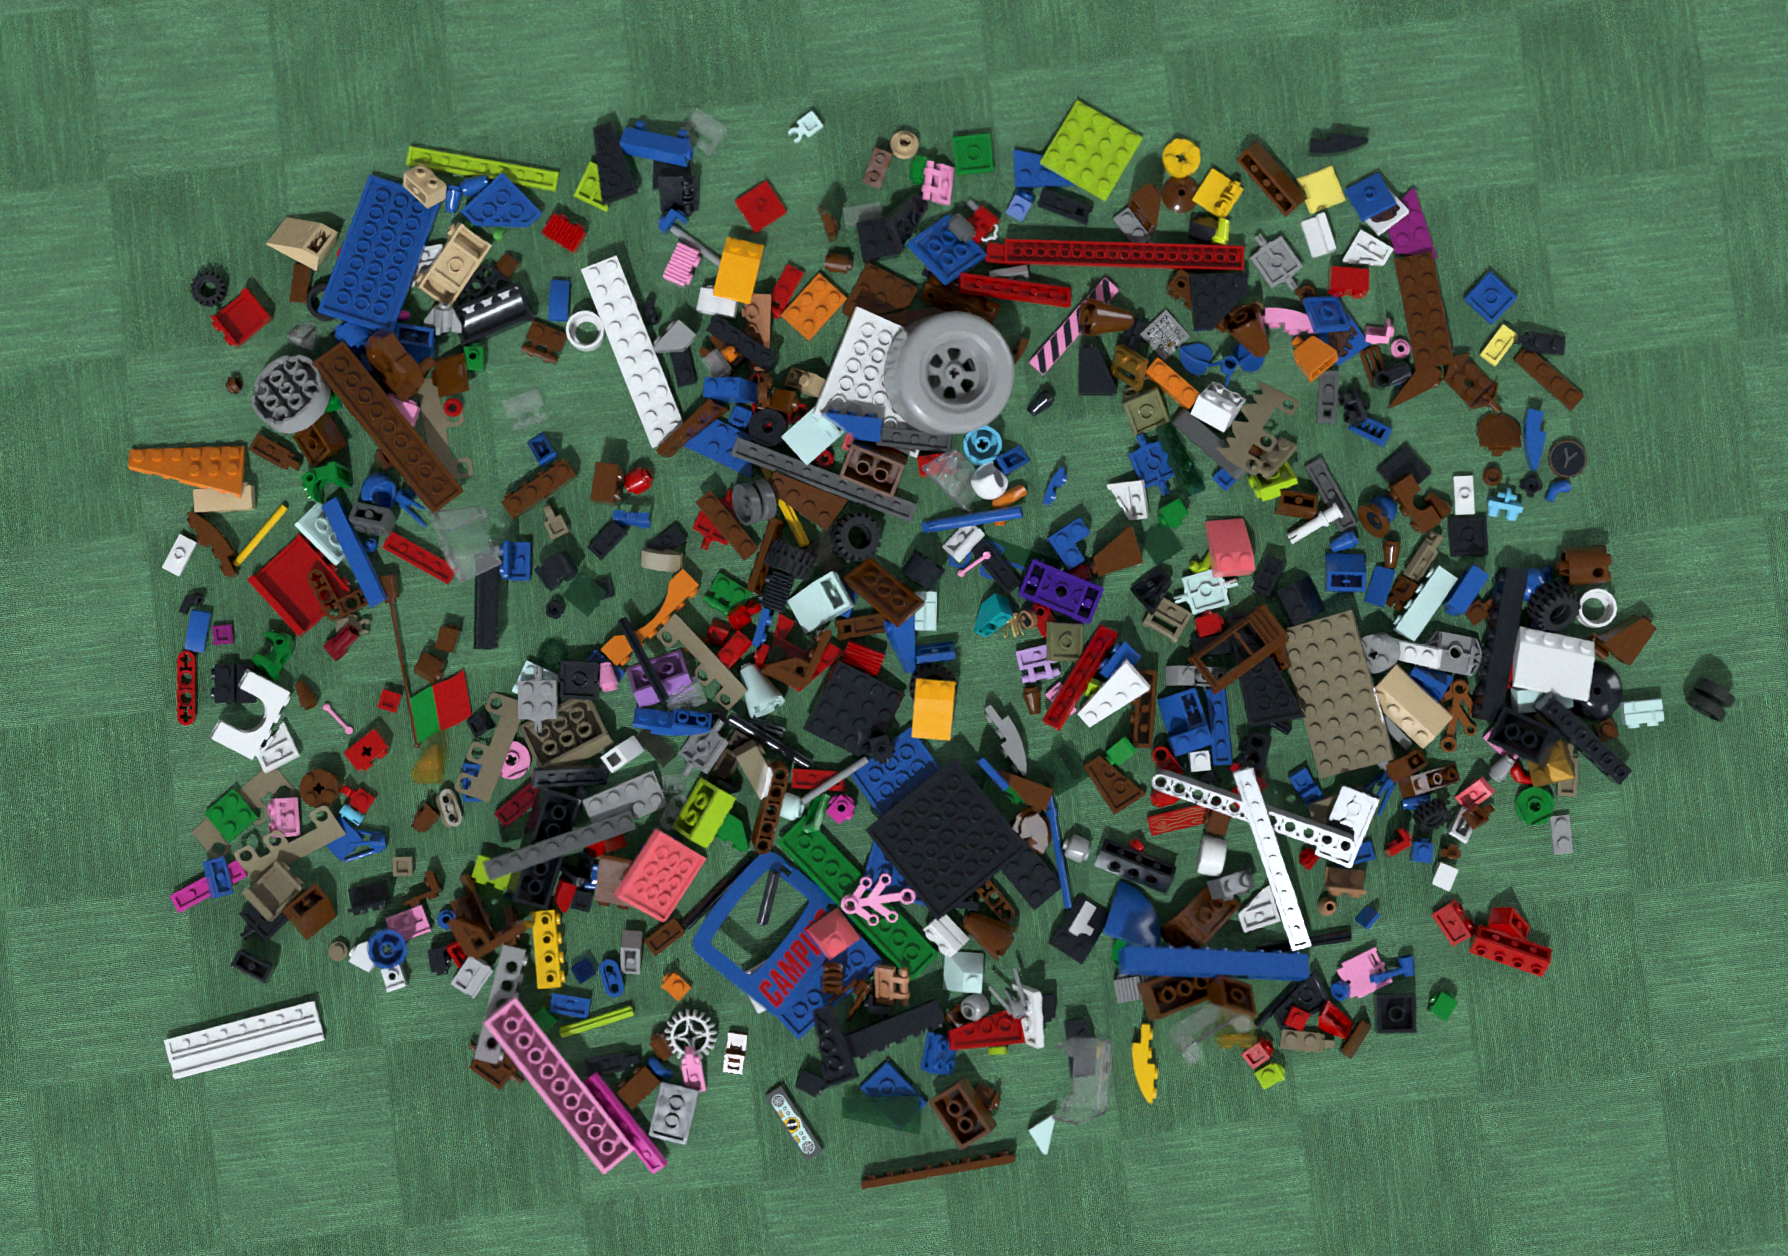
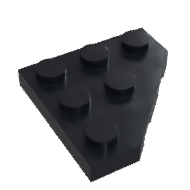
M1247 273L1189 275L1193 331H1212L1248 292Z

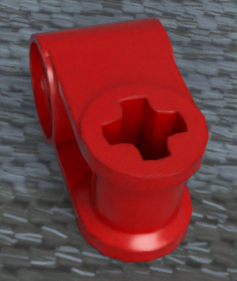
M1156 746L1152 749L1151 758L1159 769H1166L1177 774L1184 773L1182 767L1167 748ZM1159 749L1165 752V757L1162 760H1158L1155 756Z

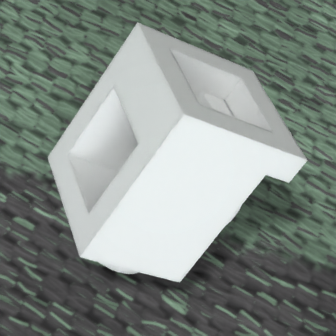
M401 963L393 968L381 970L387 992L408 986ZM391 973L396 974L395 980L390 979Z

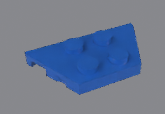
M715 420L685 444V447L749 478L752 477V463L731 455L737 437L752 442L751 436L722 421Z

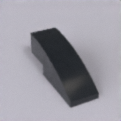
M1331 133L1328 140L1311 138L1307 156L1332 157L1347 154L1366 146L1369 138Z

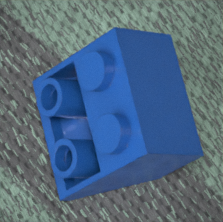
M396 323L394 335L417 364L427 356L433 359L437 338L435 329Z
M1325 553L1324 592H1366L1364 554Z
M1126 642L1118 643L1110 652L1113 654L1111 658L1104 659L1099 666L1101 670L1098 674L1108 680L1125 659L1134 667L1141 656Z
M1196 688L1157 700L1169 737L1207 725Z

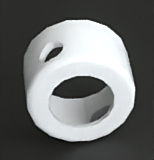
M577 312L570 317L566 325L567 338L574 347L581 351L595 350L601 346L605 339L606 332L603 322L593 312ZM583 322H592L598 329V337L592 343H581L576 337V329Z
M1593 589L1584 592L1578 597L1581 609L1578 610L1579 615L1576 618L1584 626L1590 628L1602 627L1609 624L1615 617L1617 611L1616 601L1606 590ZM1589 598H1596L1604 605V613L1598 620H1589L1582 613V605Z
M1209 836L1203 837L1197 859V873L1220 877L1226 855L1227 840Z

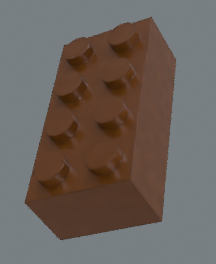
M1153 976L1136 984L1148 1019L1159 1020L1207 1001V987L1215 978Z

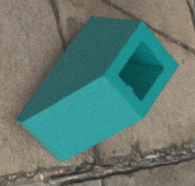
M993 594L981 604L973 629L975 634L987 638L1014 617L1008 599L998 594Z

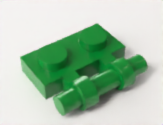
M719 573L710 587V590L716 594L713 598L706 594L703 601L709 604L710 608H716L723 613V616L727 617L726 615L739 604L745 606L752 592ZM721 597L730 601L728 607L719 602Z

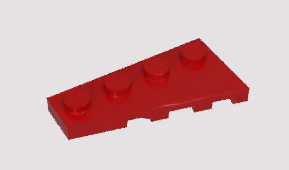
M1007 1010L949 1030V1050L1026 1043L1021 1023L1023 1016L1014 1019L1012 1014H1008Z

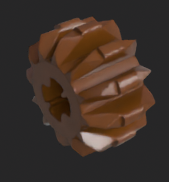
M830 962L823 965V993L829 995L841 993L843 966L841 963Z

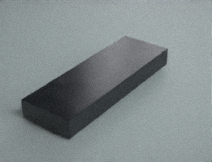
M985 539L971 552L977 559L982 557L986 551L991 553L989 559H984L980 563L1004 593L1008 595L1022 583L987 539Z

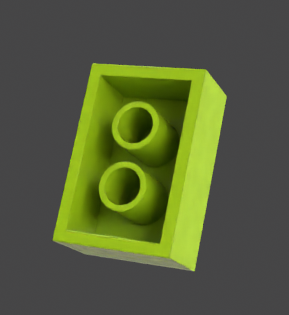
M700 778L672 828L693 842L708 848L736 798L714 784Z

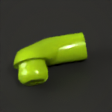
M1208 552L1201 562L1191 561L1189 569L1195 574L1208 571L1211 567L1210 554Z

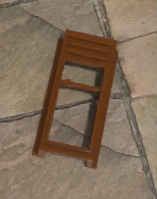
M1265 604L1263 606L1259 605L1188 657L1187 660L1191 665H1195L1211 686L1210 690L1215 696L1289 642L1287 639L1288 634ZM1248 623L1265 643V646L1254 654L1242 640L1241 635L1237 633ZM1235 634V638L1241 642L1251 656L1216 681L1200 659Z

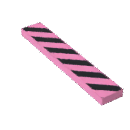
M1104 278L1087 298H1094L1108 303L1119 289L1108 279ZM1081 305L1029 362L1042 375L1050 369L1081 334L1080 330H1083L1082 324H1079Z

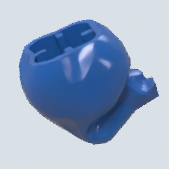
M1551 566L1542 567L1540 570L1538 568L1524 569V571H1528L1523 601H1530V596L1541 585L1547 584L1549 581L1554 582Z

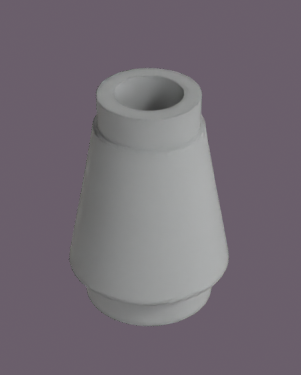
M1508 753L1490 767L1488 772L1490 777L1497 782L1505 780L1516 761L1515 758Z

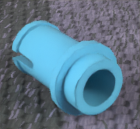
M346 803L339 812L342 818L346 817L357 824V826L365 817V815L359 813L350 804L347 805Z

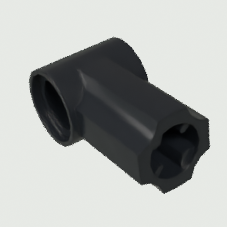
M1406 361L1375 374L1371 381L1372 385L1377 390H1383L1388 386L1411 377V370ZM1378 376H1383L1386 379L1385 385H1381L1378 382Z

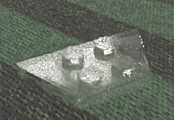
M956 449L947 451L922 467V470L966 514L972 513L973 508H970L971 499L975 497L976 492L971 485V478L976 469Z

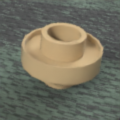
M900 131L891 139V151L898 158L909 159L917 153L918 139L911 132Z

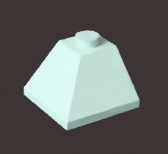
M956 952L950 958L945 955L943 990L982 993L984 953Z

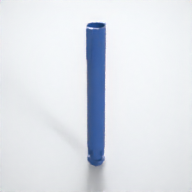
M1021 506L934 519L929 520L930 522L924 521L922 523V530L925 533H929V531L936 532L1023 518V510Z

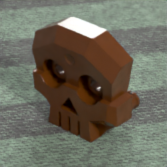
M378 330L365 343L366 353L372 370L382 378L380 382L391 392H395L402 403L418 393L425 383L424 379L427 378L426 372L436 365L430 356H427L417 364L412 356L405 351L393 332L387 330Z

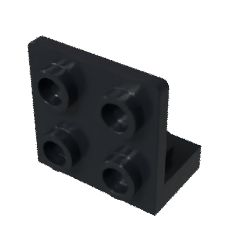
M387 881L348 889L352 908L347 909V912H353L354 916L368 913V908H372V911L387 908L386 904L391 903Z

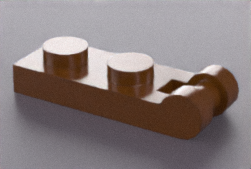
M881 613L835 621V627L838 628L837 639L839 641L884 633V621L886 618ZM851 625L852 632L846 633L845 626Z

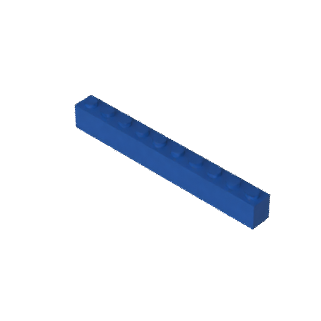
M1127 944L1118 951L1119 974L1216 978L1220 974L1232 979L1303 981L1309 977L1308 954H1301L1300 951L1283 953L1281 950H1274L1271 953H1265V950L1262 949L1247 952L1246 949L1228 951V948L1210 950L1209 947L1193 950L1189 946L1173 949V946L1155 948L1154 945L1136 947L1135 944Z

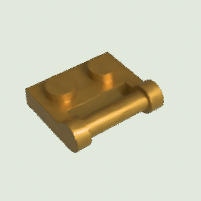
M1123 344L1116 345L1109 373L1111 377H1117L1130 385L1131 389L1138 392L1143 387L1148 359ZM1121 368L1135 375V379L1121 372Z

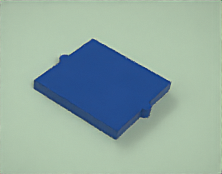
M340 815L336 820L346 835L326 846L340 861H343L350 853L355 852L357 847L350 846V843L363 841L364 839Z

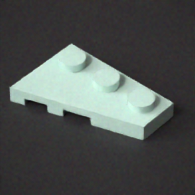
M317 502L295 526L336 566L345 557V554L322 509V503Z

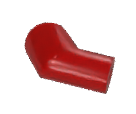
M1515 762L1510 770L1514 781L1533 785L1531 776L1524 774L1521 765Z

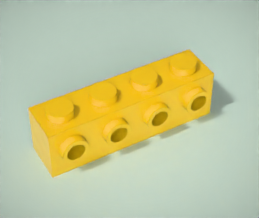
M556 909L532 911L538 989L562 987L563 982H566L565 971L561 969V963H564L563 951L560 952L559 944H562V933L558 932V925L561 924L560 913H557Z

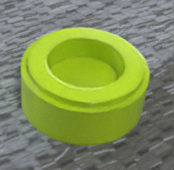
M1006 1046L988 1048V1055L1007 1054Z

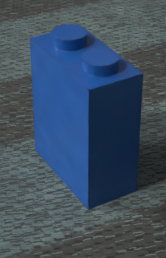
M704 377L703 397L711 398L721 403H757L758 384L740 377Z
M1207 725L1167 738L1173 757L1214 744Z

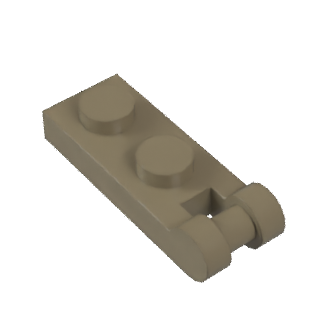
M1280 437L1272 451L1266 452L1259 459L1262 461L1263 466L1258 473L1269 480L1296 451L1297 445ZM1254 462L1251 470L1257 469L1258 465L1256 462Z

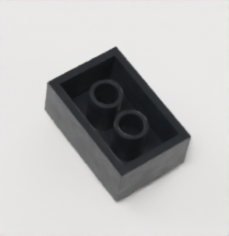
M1504 706L1487 741L1498 748L1545 768L1561 733L1554 728Z

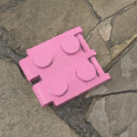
M1376 947L1342 962V967L1337 969L1341 980H1349L1350 982L1348 983L1351 991L1350 998L1354 996L1361 998L1393 982L1391 978H1388L1381 983H1370L1369 975L1379 973L1378 969L1381 972H1385V965L1383 962L1381 963L1376 953ZM1371 953H1373L1378 965L1375 964Z

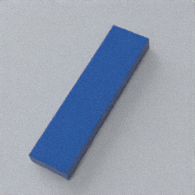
M1205 689L1209 732L1214 743L1211 744L1213 766L1232 764L1225 689L1215 696L1210 689Z

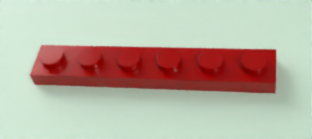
M960 273L958 276L959 293L1065 308H1069L1071 305V288L967 273Z
M1100 625L1042 719L1044 724L1058 731L1061 730L1118 637L1116 631Z

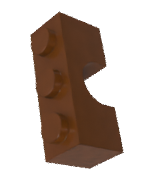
M1405 473L1387 486L1390 490L1388 492L1390 497L1394 501L1397 500L1400 505V512L1404 517L1407 516L1411 521L1409 525L1415 533L1425 534L1442 522L1432 505L1426 504L1420 509L1414 507L1413 497L1421 488L1411 474Z

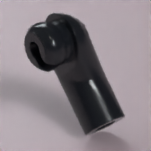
M193 593L185 596L179 612L187 615L191 606L201 605L204 602L203 594Z
M719 777L715 784L729 794L738 793L742 789V784L739 781L728 782Z

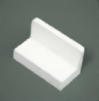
M1325 212L1317 214L1315 218L1301 222L1312 258L1335 251L1336 246Z

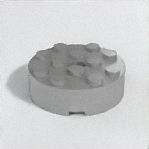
M286 355L274 360L261 371L254 383L255 390L254 394L251 395L252 407L255 413L277 432L295 433L307 429L324 414L329 403L331 388L325 382L320 372L312 365L313 361L306 356L297 355L289 357Z

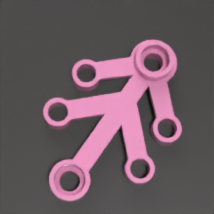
M882 873L879 882L870 895L866 898H860L865 889L872 885V878L870 876H863L859 887L853 895H846L842 899L841 907L844 912L848 914L857 913L866 919L870 925L875 926L879 922L878 914H870L862 907L869 905L885 916L889 922L894 923L898 919L897 911L889 910L881 903L901 900L904 904H911L916 894L912 888L905 887L898 893L879 895L884 887L891 882V875L889 873ZM887 876L889 878V881L884 882L882 880V877ZM868 879L870 881V884L865 885L863 883V880ZM910 892L911 897H905L904 893ZM853 901L854 906H848L847 902ZM889 914H895L896 918L890 919ZM870 917H876L877 921L871 922Z

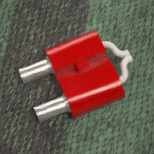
M969 200L967 205L975 211L974 215L967 220L976 231V235L972 239L977 244H980L982 241H989L990 239L995 240L998 237L996 233L1000 219L984 205L979 207L975 202ZM995 229L994 236H990L987 239H985L988 236V233L992 232Z

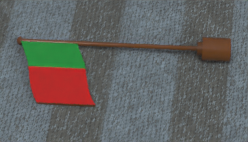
M396 575L382 576L378 578L388 597L385 600V604L389 603L415 742L413 746L419 748L421 745L419 743L433 734L455 726L472 715L464 669L454 677L430 686L410 698L393 605L394 602H397L396 598L400 597Z

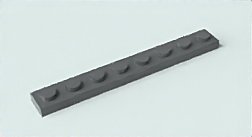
M627 810L483 861L488 880L491 881L634 830L636 826L631 811Z

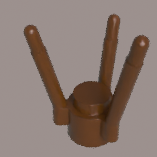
M862 978L858 981L853 979L849 985L842 989L840 994H835L828 999V1002H832L854 987L852 992L858 998L848 1012V1022L852 1019L864 997L872 988Z

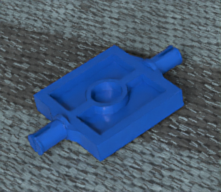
M1143 433L1136 436L1141 447L1127 456L1138 480L1144 479L1145 489L1151 486H1159L1163 496L1170 493L1165 482L1179 473L1163 439L1155 443H1147Z

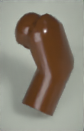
M1593 632L1591 636H1588L1587 640L1594 642L1595 655L1604 661L1609 656V653L1595 642L1599 635Z

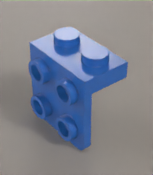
M504 540V544L500 545V555L503 556V563H500V575L507 581H530L531 542H510L509 540Z

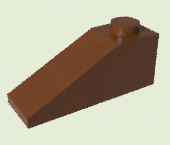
M1436 367L1415 370L1389 404L1388 408L1392 409L1429 391L1432 387L1436 389L1443 380L1440 378L1443 372Z
M999 769V775L1031 806L1030 810L1041 813L1042 810H1047L1054 789Z

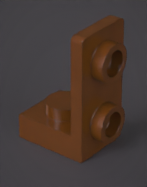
M435 869L425 872L426 877H424L427 888H431L432 891L403 902L405 906L410 904L412 908L422 904L421 900L428 897V900L439 897V892L443 891Z

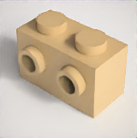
M421 163L404 172L403 186L427 209L445 200V183L437 178L425 165Z

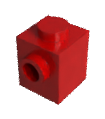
M1212 611L1201 613L1202 617L1194 619L1198 638L1220 633L1224 627L1222 616L1219 617L1218 613L1213 614Z

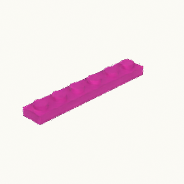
M597 1072L582 1082L652 1174L668 1164L664 1156Z

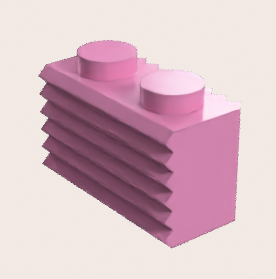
M678 242L663 274V278L685 288L686 284L690 285L694 276L691 273L694 267L697 268L702 259L699 256L700 251Z

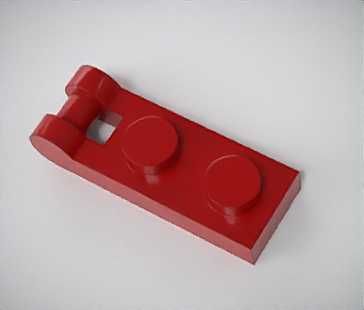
M787 264L771 293V314L778 320L804 276L803 272ZM774 301L780 304L778 308L772 306Z
M793 769L792 788L815 789L840 772ZM844 779L828 790L845 791Z

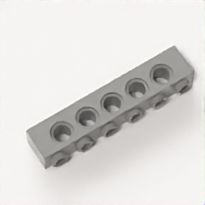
M503 945L485 1018L497 1009V1002L504 999L507 1001L511 997H515L518 1000L517 986L522 985L524 974L521 973L522 966L527 965L529 955H526V950ZM509 962L517 964L515 972L507 971L506 966ZM507 980L511 981L512 989L510 991H503L502 983ZM483 1024L474 1059L498 1064V1061L503 1060L505 1051L499 1043L496 1048L488 1047L487 1041L493 1035Z

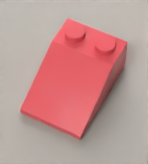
M1244 519L1206 521L1212 577L1250 575L1255 570V564Z

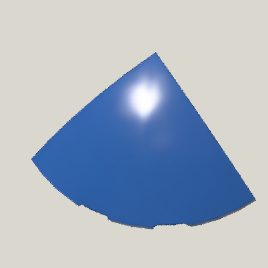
M1120 881L1103 934L1120 939L1128 944H1135L1137 947L1154 945L1155 948H1159L1161 930L1153 906L1139 890L1128 883Z

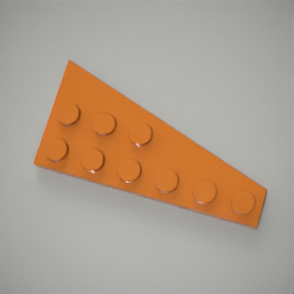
M245 446L130 449L128 467L133 471L149 475L156 474L164 479L170 480L171 478L187 485L203 489L210 488L218 490L222 494L229 493L235 495V497L242 498L246 449Z

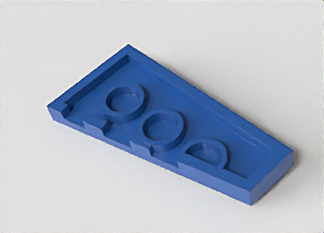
M1013 150L1015 189L1077 186L1039 164L1043 155Z

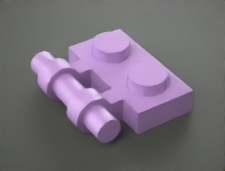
M1046 645L1015 652L1019 670L1027 669L1028 675L1021 676L1022 683L1030 682L1032 684L1036 683L1037 680L1045 678L1049 680L1053 679L1054 676L1060 675L1059 668L1051 669L1050 666L1051 663L1057 661H1046ZM1044 665L1045 671L1034 673L1033 667Z

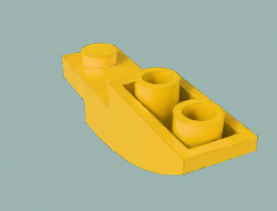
M1141 1023L1140 1041L1132 1042V1063L1140 1090L1147 1102L1152 1103V1099H1156L1157 1087H1153L1154 1079L1158 1077V1068L1155 1067L1154 1063L1147 1062L1148 1059H1151L1152 1048L1148 1046L1149 1040L1153 1038V1028H1150L1149 1023Z

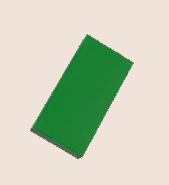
M822 794L812 800L802 830L806 833L819 830L830 800L829 795Z

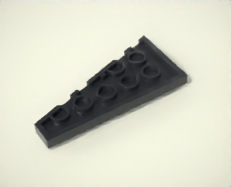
M1241 612L1227 615L1228 628L1246 616L1247 613ZM1249 623L1237 631L1253 654L1265 646ZM1233 634L1231 641L1237 667L1251 655L1241 642L1235 638V634ZM1268 656L1239 678L1248 728L1306 718L1271 656Z

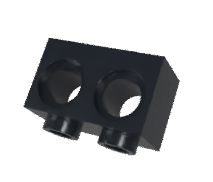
M1252 730L1249 731L1247 736H1243L1241 747H1244L1243 753H1239L1237 764H1240L1239 769L1252 766L1255 776L1261 778L1265 771L1272 736ZM1252 743H1257L1259 747L1253 746ZM1248 760H1253L1255 764L1249 763Z

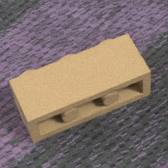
M243 482L242 498L235 497V495L229 493L222 494L218 490L210 488L193 489L195 513L256 510L255 489L248 482Z

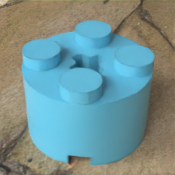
M989 426L968 432L963 442V451L966 458L971 463L980 466L992 461L994 462L1002 448V440L999 433ZM980 441H983L984 444L987 443L985 450L977 447Z

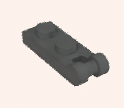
M1325 371L1319 376L1316 424L1329 423V425H1336L1339 371ZM1324 410H1330V415H1323Z

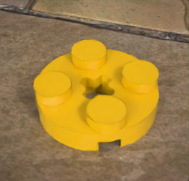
M1174 139L1165 147L1162 154V163L1165 170L1176 178H1185V176L1194 174L1198 169L1201 159L1199 148L1192 142L1184 139ZM1182 154L1186 161L1179 163L1176 156Z

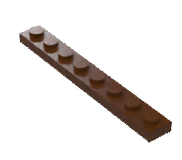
M1009 1150L997 1152L998 1155L990 1157V1154H982L978 1156L979 1159L971 1160V1157L959 1159L960 1162L952 1163V1160L940 1162V1166L933 1167V1164H926L921 1166L922 1169L914 1170V1167L902 1169L900 1173H895V1171L883 1172V1176L878 1177L875 1174L865 1175L864 1179H861L862 1189L1014 1163V1154L1009 1153Z

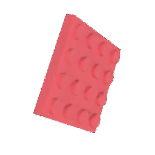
M655 829L613 895L657 920L666 923L706 861V858Z

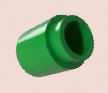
M913 156L909 172V180L912 181V184L923 185L925 181L923 173L928 157Z

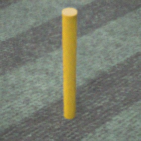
M282 504L232 562L235 566L239 567L288 508Z

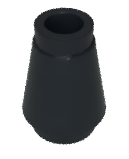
M1044 389L1042 392L1039 391L1027 410L1035 417L1052 406L1055 399Z

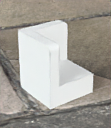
M1437 862L1435 867L1437 871L1432 884L1450 891L1458 869Z

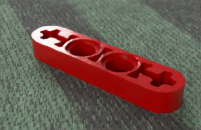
M182 651L177 658V719L180 724L185 726L192 725L196 721L197 660L195 654L190 651ZM186 654L192 659L188 662V668H192V671H182V667L186 668V662L182 661ZM185 673H189L192 676V681L189 684L182 682V676ZM186 692L192 696V700L189 703L182 701V695ZM182 706H192V709H188V715H191V719H188L187 723L185 719H182V715H186V709H182Z

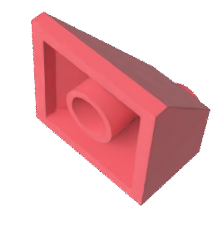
M838 907L807 929L829 961L860 939Z

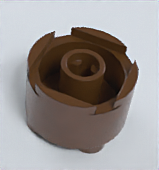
M312 770L304 775L300 782V795L303 801L311 807L332 806L342 793L340 792L342 789L340 779L329 770ZM320 785L324 786V790L321 792L317 791V787Z

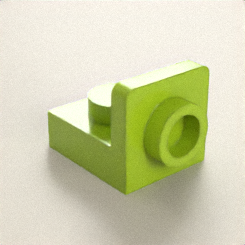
M1273 1061L1255 1071L1254 1074L1263 1090L1275 1083L1285 1080L1283 1075L1286 1072L1280 1063L1277 1065Z

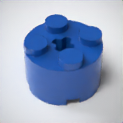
M350 322L341 323L334 328L336 331L334 336L338 343L344 341L356 356L366 352L365 343L376 332V330Z
M383 927L375 930L370 935L367 941V952L374 965L379 968L390 969L403 962L407 954V945L403 935L398 930ZM389 944L392 949L384 952L382 947Z

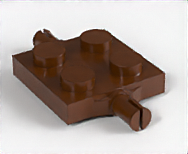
M491 1037L487 1045L493 1049L497 1047L498 1042L494 1037ZM471 1041L467 1047L476 1053L477 1044ZM504 1052L503 1060L498 1061V1064L474 1059L469 1067L499 1090L510 1079L519 1085L525 1080V1078L516 1073L517 1066L506 1052Z

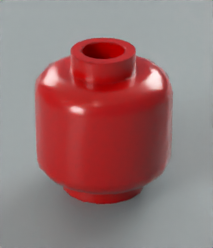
M638 466L625 475L624 486L629 493L633 492L636 495H640L652 486L653 476L647 468Z

